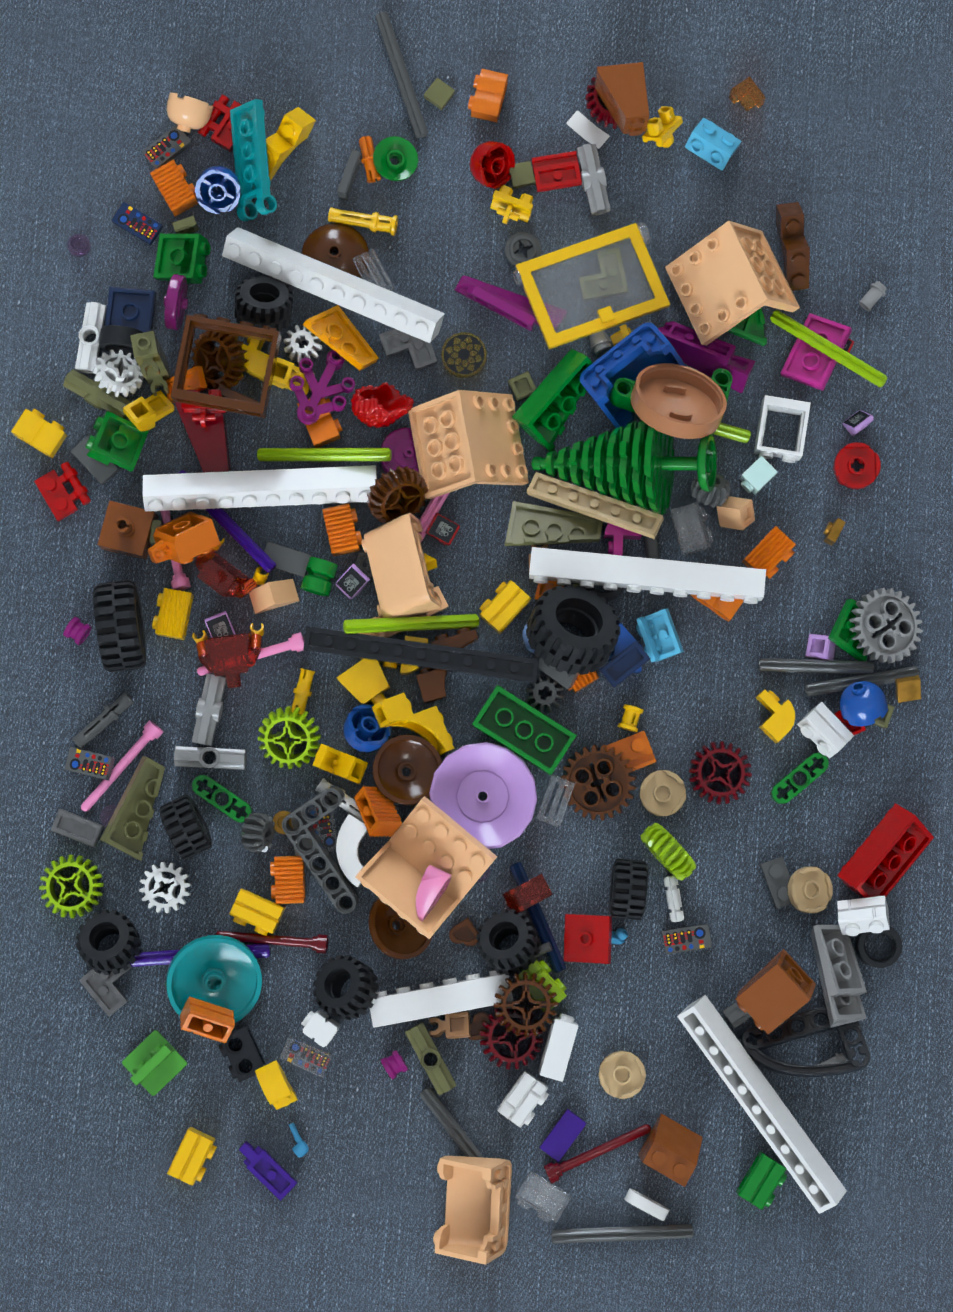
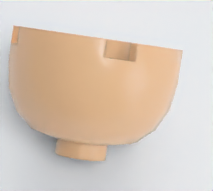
M170 92L167 101V115L173 123L178 125V130L190 133L191 129H201L209 122L214 106H208V103L189 96L180 98L177 97V93Z

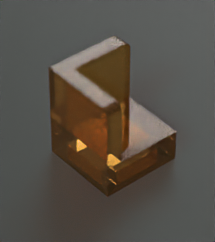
M750 76L733 87L729 95L733 104L739 101L746 111L751 110L756 105L760 108L763 106L766 98Z

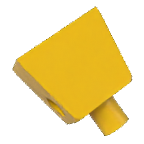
M362 659L336 677L362 705H367L371 701L375 705L387 699L383 693L390 689V686L378 661Z

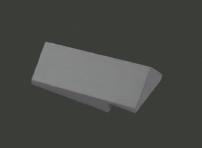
M839 925L813 926L810 935L830 1027L866 1019L860 995L867 993L850 936L842 935Z

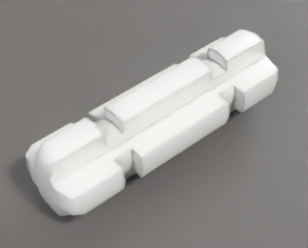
M667 876L664 878V885L668 889L666 890L668 909H671L669 913L671 922H679L684 920V914L680 910L682 902L680 890L676 886L679 885L678 880L674 876Z

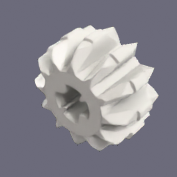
M296 325L295 333L288 330L287 334L290 338L284 339V344L288 345L284 350L285 353H290V360L297 358L299 364L303 358L311 359L310 356L314 358L319 357L316 351L322 350L323 347L319 344L322 340L305 327H303V330H300L299 326ZM301 341H306L307 346L304 345L305 348H300L298 343L302 344Z

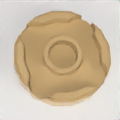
M658 770L650 773L643 780L640 786L639 797L642 805L649 813L656 816H669L682 808L686 800V789L683 780L677 774L669 770Z
M802 867L796 870L788 883V896L791 904L803 913H818L827 907L826 905L831 901L833 895V885L830 877L818 867Z
M621 1050L612 1052L604 1058L600 1065L598 1076L600 1084L606 1093L619 1099H626L640 1092L645 1082L646 1072L643 1063L636 1055Z

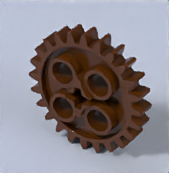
M594 744L592 745L591 752L587 747H583L584 754L582 755L579 751H576L575 756L577 759L569 758L568 761L571 766L563 767L568 772V775L561 776L562 779L567 780V783L561 785V788L568 790L563 797H570L571 800L568 806L575 803L577 806L574 812L576 813L582 809V817L584 818L589 813H591L592 820L596 819L597 814L600 815L601 820H605L606 813H608L610 818H613L614 810L621 814L623 812L621 805L625 807L630 805L626 798H634V795L629 791L637 789V786L631 784V781L636 780L637 777L630 776V772L635 768H627L626 765L630 759L622 761L623 752L615 755V747L606 751V745L603 744L600 750H598L597 745ZM602 761H607L610 764L611 769L609 773H603L600 770V763ZM590 763H593V764H594V766H595L594 768H595L596 775L594 774V771H593L592 768L590 767ZM581 769L589 773L587 782L581 781L578 777ZM597 778L604 780V783L601 784V788L608 799L607 802L603 800V795L600 786L594 785V781H596ZM610 783H616L619 786L618 795H612L609 792L608 786ZM589 791L595 792L598 796V801L594 804L590 803L587 799Z

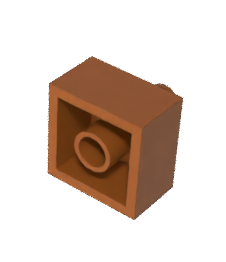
M109 500L97 545L103 550L147 560L148 549L151 546V526L153 520H158V515L154 511L145 512V509Z

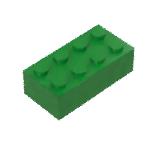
M498 685L472 723V727L502 746L507 747L549 776L552 775L577 736Z

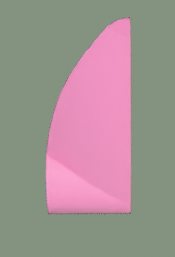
M429 865L426 869L416 894L417 916L422 922L444 894L452 876L432 865Z

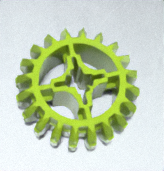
M290 706L285 708V713L281 707L277 708L276 713L271 711L268 714L269 719L264 718L262 721L264 726H260L258 730L262 733V735L258 736V741L264 742L259 748L260 750L267 749L264 757L267 758L271 755L273 757L271 764H274L277 760L280 761V768H283L285 763H287L288 769H292L294 763L298 768L303 765L302 761L308 764L310 757H315L316 755L314 749H319L320 744L316 741L321 739V735L315 733L320 728L317 725H311L315 718L312 717L308 720L306 718L308 711L300 715L299 707H296L294 712H292ZM285 721L283 731L272 734L274 725ZM294 722L300 725L304 731L297 730ZM287 733L289 734L290 738H294L292 742L289 741L288 737H285ZM307 741L306 749L294 754L295 745ZM275 744H280L284 748V752L279 750Z
M654 823L648 826L640 835L642 842L677 880L682 881L686 877L688 878L696 869V864L692 857L662 825Z
M68 855L67 861L64 856L59 857L60 865L56 861H52L51 866L54 869L45 868L44 871L49 876H41L40 880L46 882V885L39 886V889L46 890L47 892L41 895V899H50L45 906L51 907L55 905L52 913L56 914L61 909L60 916L63 918L66 917L68 911L70 918H75L76 911L80 917L84 916L83 908L88 912L93 911L90 903L98 905L99 901L94 897L103 896L102 892L97 891V887H104V883H97L96 880L103 876L102 874L94 875L98 866L94 865L89 868L91 864L90 859H87L82 864L83 856L78 855L76 861L74 855ZM68 867L79 868L77 873H74L70 878L59 874ZM84 874L87 875L89 880V892L82 886ZM55 880L61 886L59 899L54 890ZM73 880H75L74 887L78 891L71 890L70 893H68L70 887L69 885H67L68 883L66 882H73ZM73 895L85 899L76 906L65 905V902Z

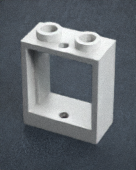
M765 395L761 403L754 454H759V457L762 456L764 459L782 458V461L787 463L799 461L803 456L811 403ZM768 410L800 416L795 451L762 446Z
M560 1013L559 1017L553 1016V1024L550 1027L538 1069L539 1075L563 1082L578 1030V1024L574 1022L575 1019L572 1016Z

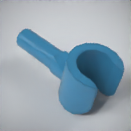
M291 1123L289 1127L297 1142L292 1150L297 1157H303L308 1152L309 1147L300 1137L295 1124Z

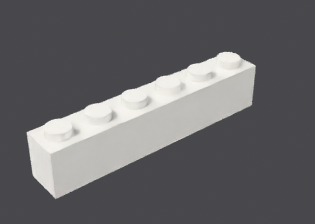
M492 970L489 971L490 976L480 977V973L466 975V980L458 982L456 978L442 980V985L434 986L433 982L419 984L420 989L410 990V986L397 988V993L388 995L387 990L375 992L378 996L377 999H373L372 1003L374 1005L370 1008L373 1028L493 1006L496 1002L501 1003V999H497L495 993L503 995L504 991L499 989V985L501 984L507 988L509 985L505 979L509 978V975H505L503 972L499 974ZM512 991L508 995L507 1001H513Z

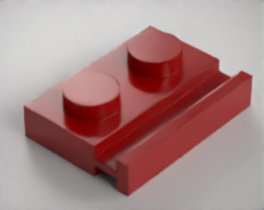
M576 151L532 158L531 162L537 192L582 185Z

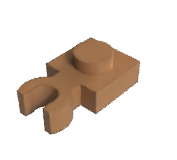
M469 1012L445 1014L444 1021L435 1017L429 1019L431 1025L438 1024L436 1031H429L431 1037H440L443 1033H446L447 1039L471 1037Z

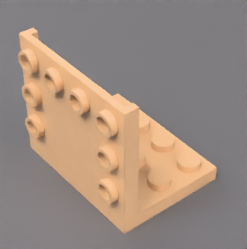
M727 221L665 267L702 345L707 346L763 306L792 313L800 308L763 231L742 224Z
M457 390L415 406L408 412L419 474L425 479L428 488L427 493L424 494L425 499H432L473 484L522 486L529 483L523 454L524 450L519 433V424L512 418L516 412L512 394Z
M424 796L390 840L359 871L355 878L364 887L376 894L383 903L388 904L401 918L413 925L420 934L430 939L497 856ZM429 865H432L452 876L444 894L422 922L417 916L416 894L426 869Z

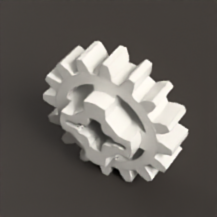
M110 350L109 355L105 352L102 353L101 358H97L93 373L96 374L94 380L100 381L99 388L106 387L107 394L111 391L115 392V397H118L119 393H123L127 397L129 391L135 394L137 388L140 389L144 377L136 360L131 359V353L123 355L122 350L118 354H115L114 350Z
M161 862L160 868L152 865V873L149 871L144 872L147 879H141L140 882L145 884V888L139 889V892H145L146 896L142 898V901H150L148 904L149 909L156 906V912L160 913L162 908H164L166 913H170L171 907L177 911L179 910L178 903L183 905L187 903L183 897L191 895V893L186 891V888L192 885L185 882L189 877L188 874L181 875L182 867L175 870V863H170L167 868L165 862ZM163 872H170L176 877L172 879L166 878ZM154 878L156 881L154 889L150 890V885ZM163 882L165 884L174 883L168 888L169 893L158 892L163 887ZM180 885L181 889L177 897L175 892L177 887ZM163 897L168 904L160 903L155 898Z

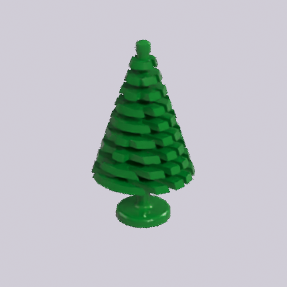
M643 420L629 423L625 428L623 426L615 428L612 433L609 431L601 433L598 439L596 436L587 438L585 442H576L573 444V449L567 446L560 449L558 454L556 450L548 452L546 458L533 457L531 462L532 469L535 471L546 469V473L549 476L556 477L559 474L561 480L570 481L571 479L573 484L583 486L584 482L588 489L596 491L597 488L599 493L607 496L611 494L615 499L625 500L634 506L638 504L639 507L646 510L652 509L653 512L660 515L666 513V508L668 509L671 501L674 471H697L699 486L705 492H711L714 489L717 475V450L712 435L701 438L697 456H674L673 436L655 430Z

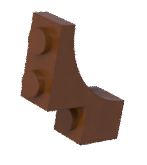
M799 202L776 204V227L782 247L785 278L792 291L809 289L810 247L804 236V213Z
M470 627L458 630L457 635L448 637V634L434 637L435 641L431 642V644L464 648L478 641L476 629L471 630ZM425 668L420 670L419 675H416L424 704L447 698L445 692L447 671Z

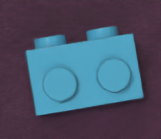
M703 117L692 131L685 148L716 168L723 170L742 141Z
M668 608L636 619L638 623L636 625L637 632L640 637H643L645 643L644 651L651 658V662H658L684 652Z

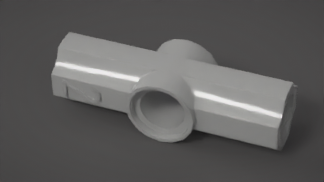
M584 144L577 148L582 188L587 194L591 215H603L610 211L605 171L600 165L596 144Z
M213 674L206 675L202 697L199 698L196 707L195 717L197 720L192 737L193 743L212 746L217 722L219 723L223 711L222 699L227 678Z
M175 747V767L245 770L246 749ZM208 752L216 754V761L213 764L205 762V755Z

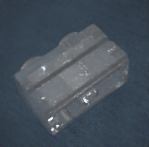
M696 502L672 509L670 515L682 556L710 549V543H713V536L711 530H706L704 521L707 520V515L704 507L700 508L699 503Z
M531 1170L528 1171L515 1193V1197L518 1199L517 1203L527 1210L532 1207L539 1212L537 1216L547 1223L551 1220L556 1223L571 1199L570 1194Z

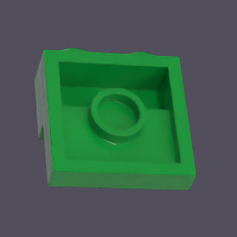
M160 233L153 278L157 280H170L174 274L184 275L187 278L188 284H202V279L207 276L206 255H209L211 251L208 239L201 234Z
M106 411L102 418L97 417L93 425L96 433L94 436L90 435L85 445V448L89 449L86 456L106 465L111 462L132 472L149 430L139 431L132 422Z

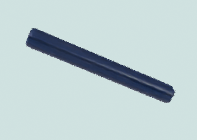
M521 862L512 864L510 866L511 872L542 944L550 942L553 950L548 952L547 956L553 970L556 973L566 969V965Z

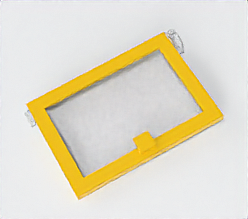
M643 221L515 265L516 271H513V278L517 285L521 283L523 285L548 349L670 306V302L645 246L650 243V234Z

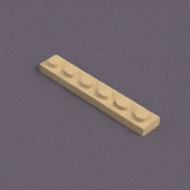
M538 472L535 473L527 489L529 496L655 539L664 520L663 515Z

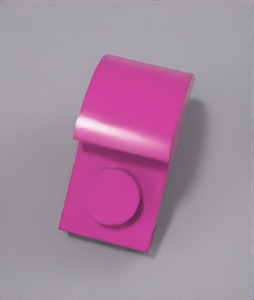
M609 523L603 538L612 539V541H608V554L621 556L623 555V539L640 540L642 537L641 534Z

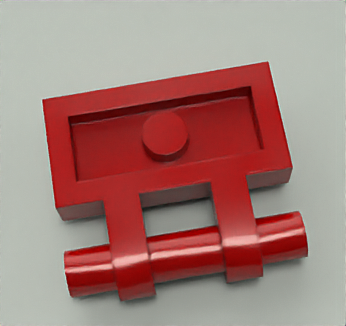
M222 94L219 100L215 101L212 105L214 107L209 122L199 129L198 133L206 137L209 131H213L211 141L231 152L233 140L230 110L241 104L234 100L231 107H227L226 105L230 99ZM220 114L225 115L219 125L215 123Z
M68 461L60 465L64 472L63 475L58 476L57 472L52 470L34 481L57 521L78 510L74 503L78 499H80L83 505L91 502L88 496L89 491L86 486H82L77 477L76 469L72 468ZM67 482H70L74 489L71 494L68 493L64 486Z

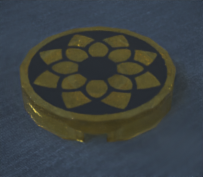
M460 332L446 340L442 347L441 358L445 369L451 375L457 378H470L482 371L486 363L487 351L479 337L472 333Z

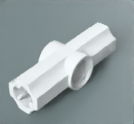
M96 302L86 303L83 325L79 332L80 342L75 365L76 371L94 374L93 370L100 351V331L104 326L107 311L106 305ZM96 334L93 342H86L88 335Z

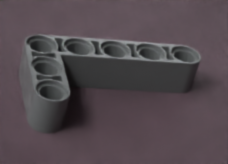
M330 786L289 813L282 821V829L336 909L343 914H348L357 906L359 896L311 826L336 809L344 801V791L338 786ZM328 792L337 794V803H331L328 800ZM309 805H315L318 808L319 814L317 816H312L308 812ZM290 818H295L299 821L298 829H294L289 825ZM302 838H310L313 842L312 848L304 847ZM322 857L326 861V867H318L315 863V858ZM331 876L336 877L339 880V886H331L328 878ZM343 896L350 897L353 905L345 906L341 898Z

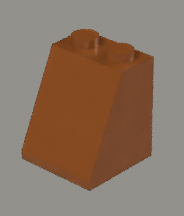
M643 62L597 67L595 89L621 132L630 136H638L646 132L649 108Z
M783 949L739 990L735 999L739 1008L745 1013L748 1012L753 1018L755 1025L760 1030L770 1034L811 1000L816 983Z
M661 1113L638 1156L642 1163L685 1187L697 1166L703 1137Z

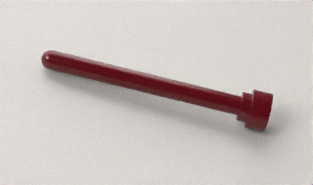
M217 931L215 934L228 936L240 942L308 947L315 950L316 953L326 954L328 949V935L318 934V936H313V938L278 935L265 936L262 934Z
M644 1124L560 1164L557 1162L553 1164L551 1162L543 1167L552 1184L560 1180L559 1177L563 1176L562 1173L650 1133L651 1127L648 1124Z

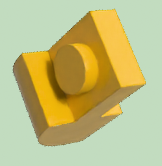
M277 357L272 384L281 389L291 390L289 386L291 378L300 376L304 380L303 390L305 395H307L309 386L299 367L294 366L292 362ZM293 382L295 386H300L299 382Z
M161 390L157 392V396L151 395L146 399L141 396L123 407L124 414L139 431L153 429L155 422L174 411V405Z
M277 1060L255 1070L264 1095L269 1104H273L276 1110L298 1100L295 1091L289 1084L285 1072Z

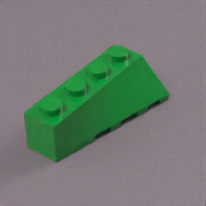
M572 348L512 416L528 435L549 452L555 446L553 442L557 435L561 436L566 428L563 425L570 414L573 415L577 409L576 403L578 399L587 392L580 382V375L592 364V361L588 356Z

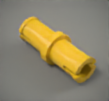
M303 668L300 669L297 687L293 690L295 695L291 708L292 712H294L295 708L299 707L300 715L305 712L308 697H311L312 692H310L315 674V671Z

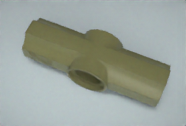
M74 369L67 374L64 379V388L84 398V401L99 410L104 409L124 419L127 417L123 412V407L131 403V401L120 395L115 397V392L113 391L107 394L106 387L99 388L100 381H93Z
M421 1022L405 1031L438 1095L446 1093L457 1086L424 1023ZM429 1052L435 1053L438 1058L437 1062L433 1065L427 1064L424 1060L425 1054Z

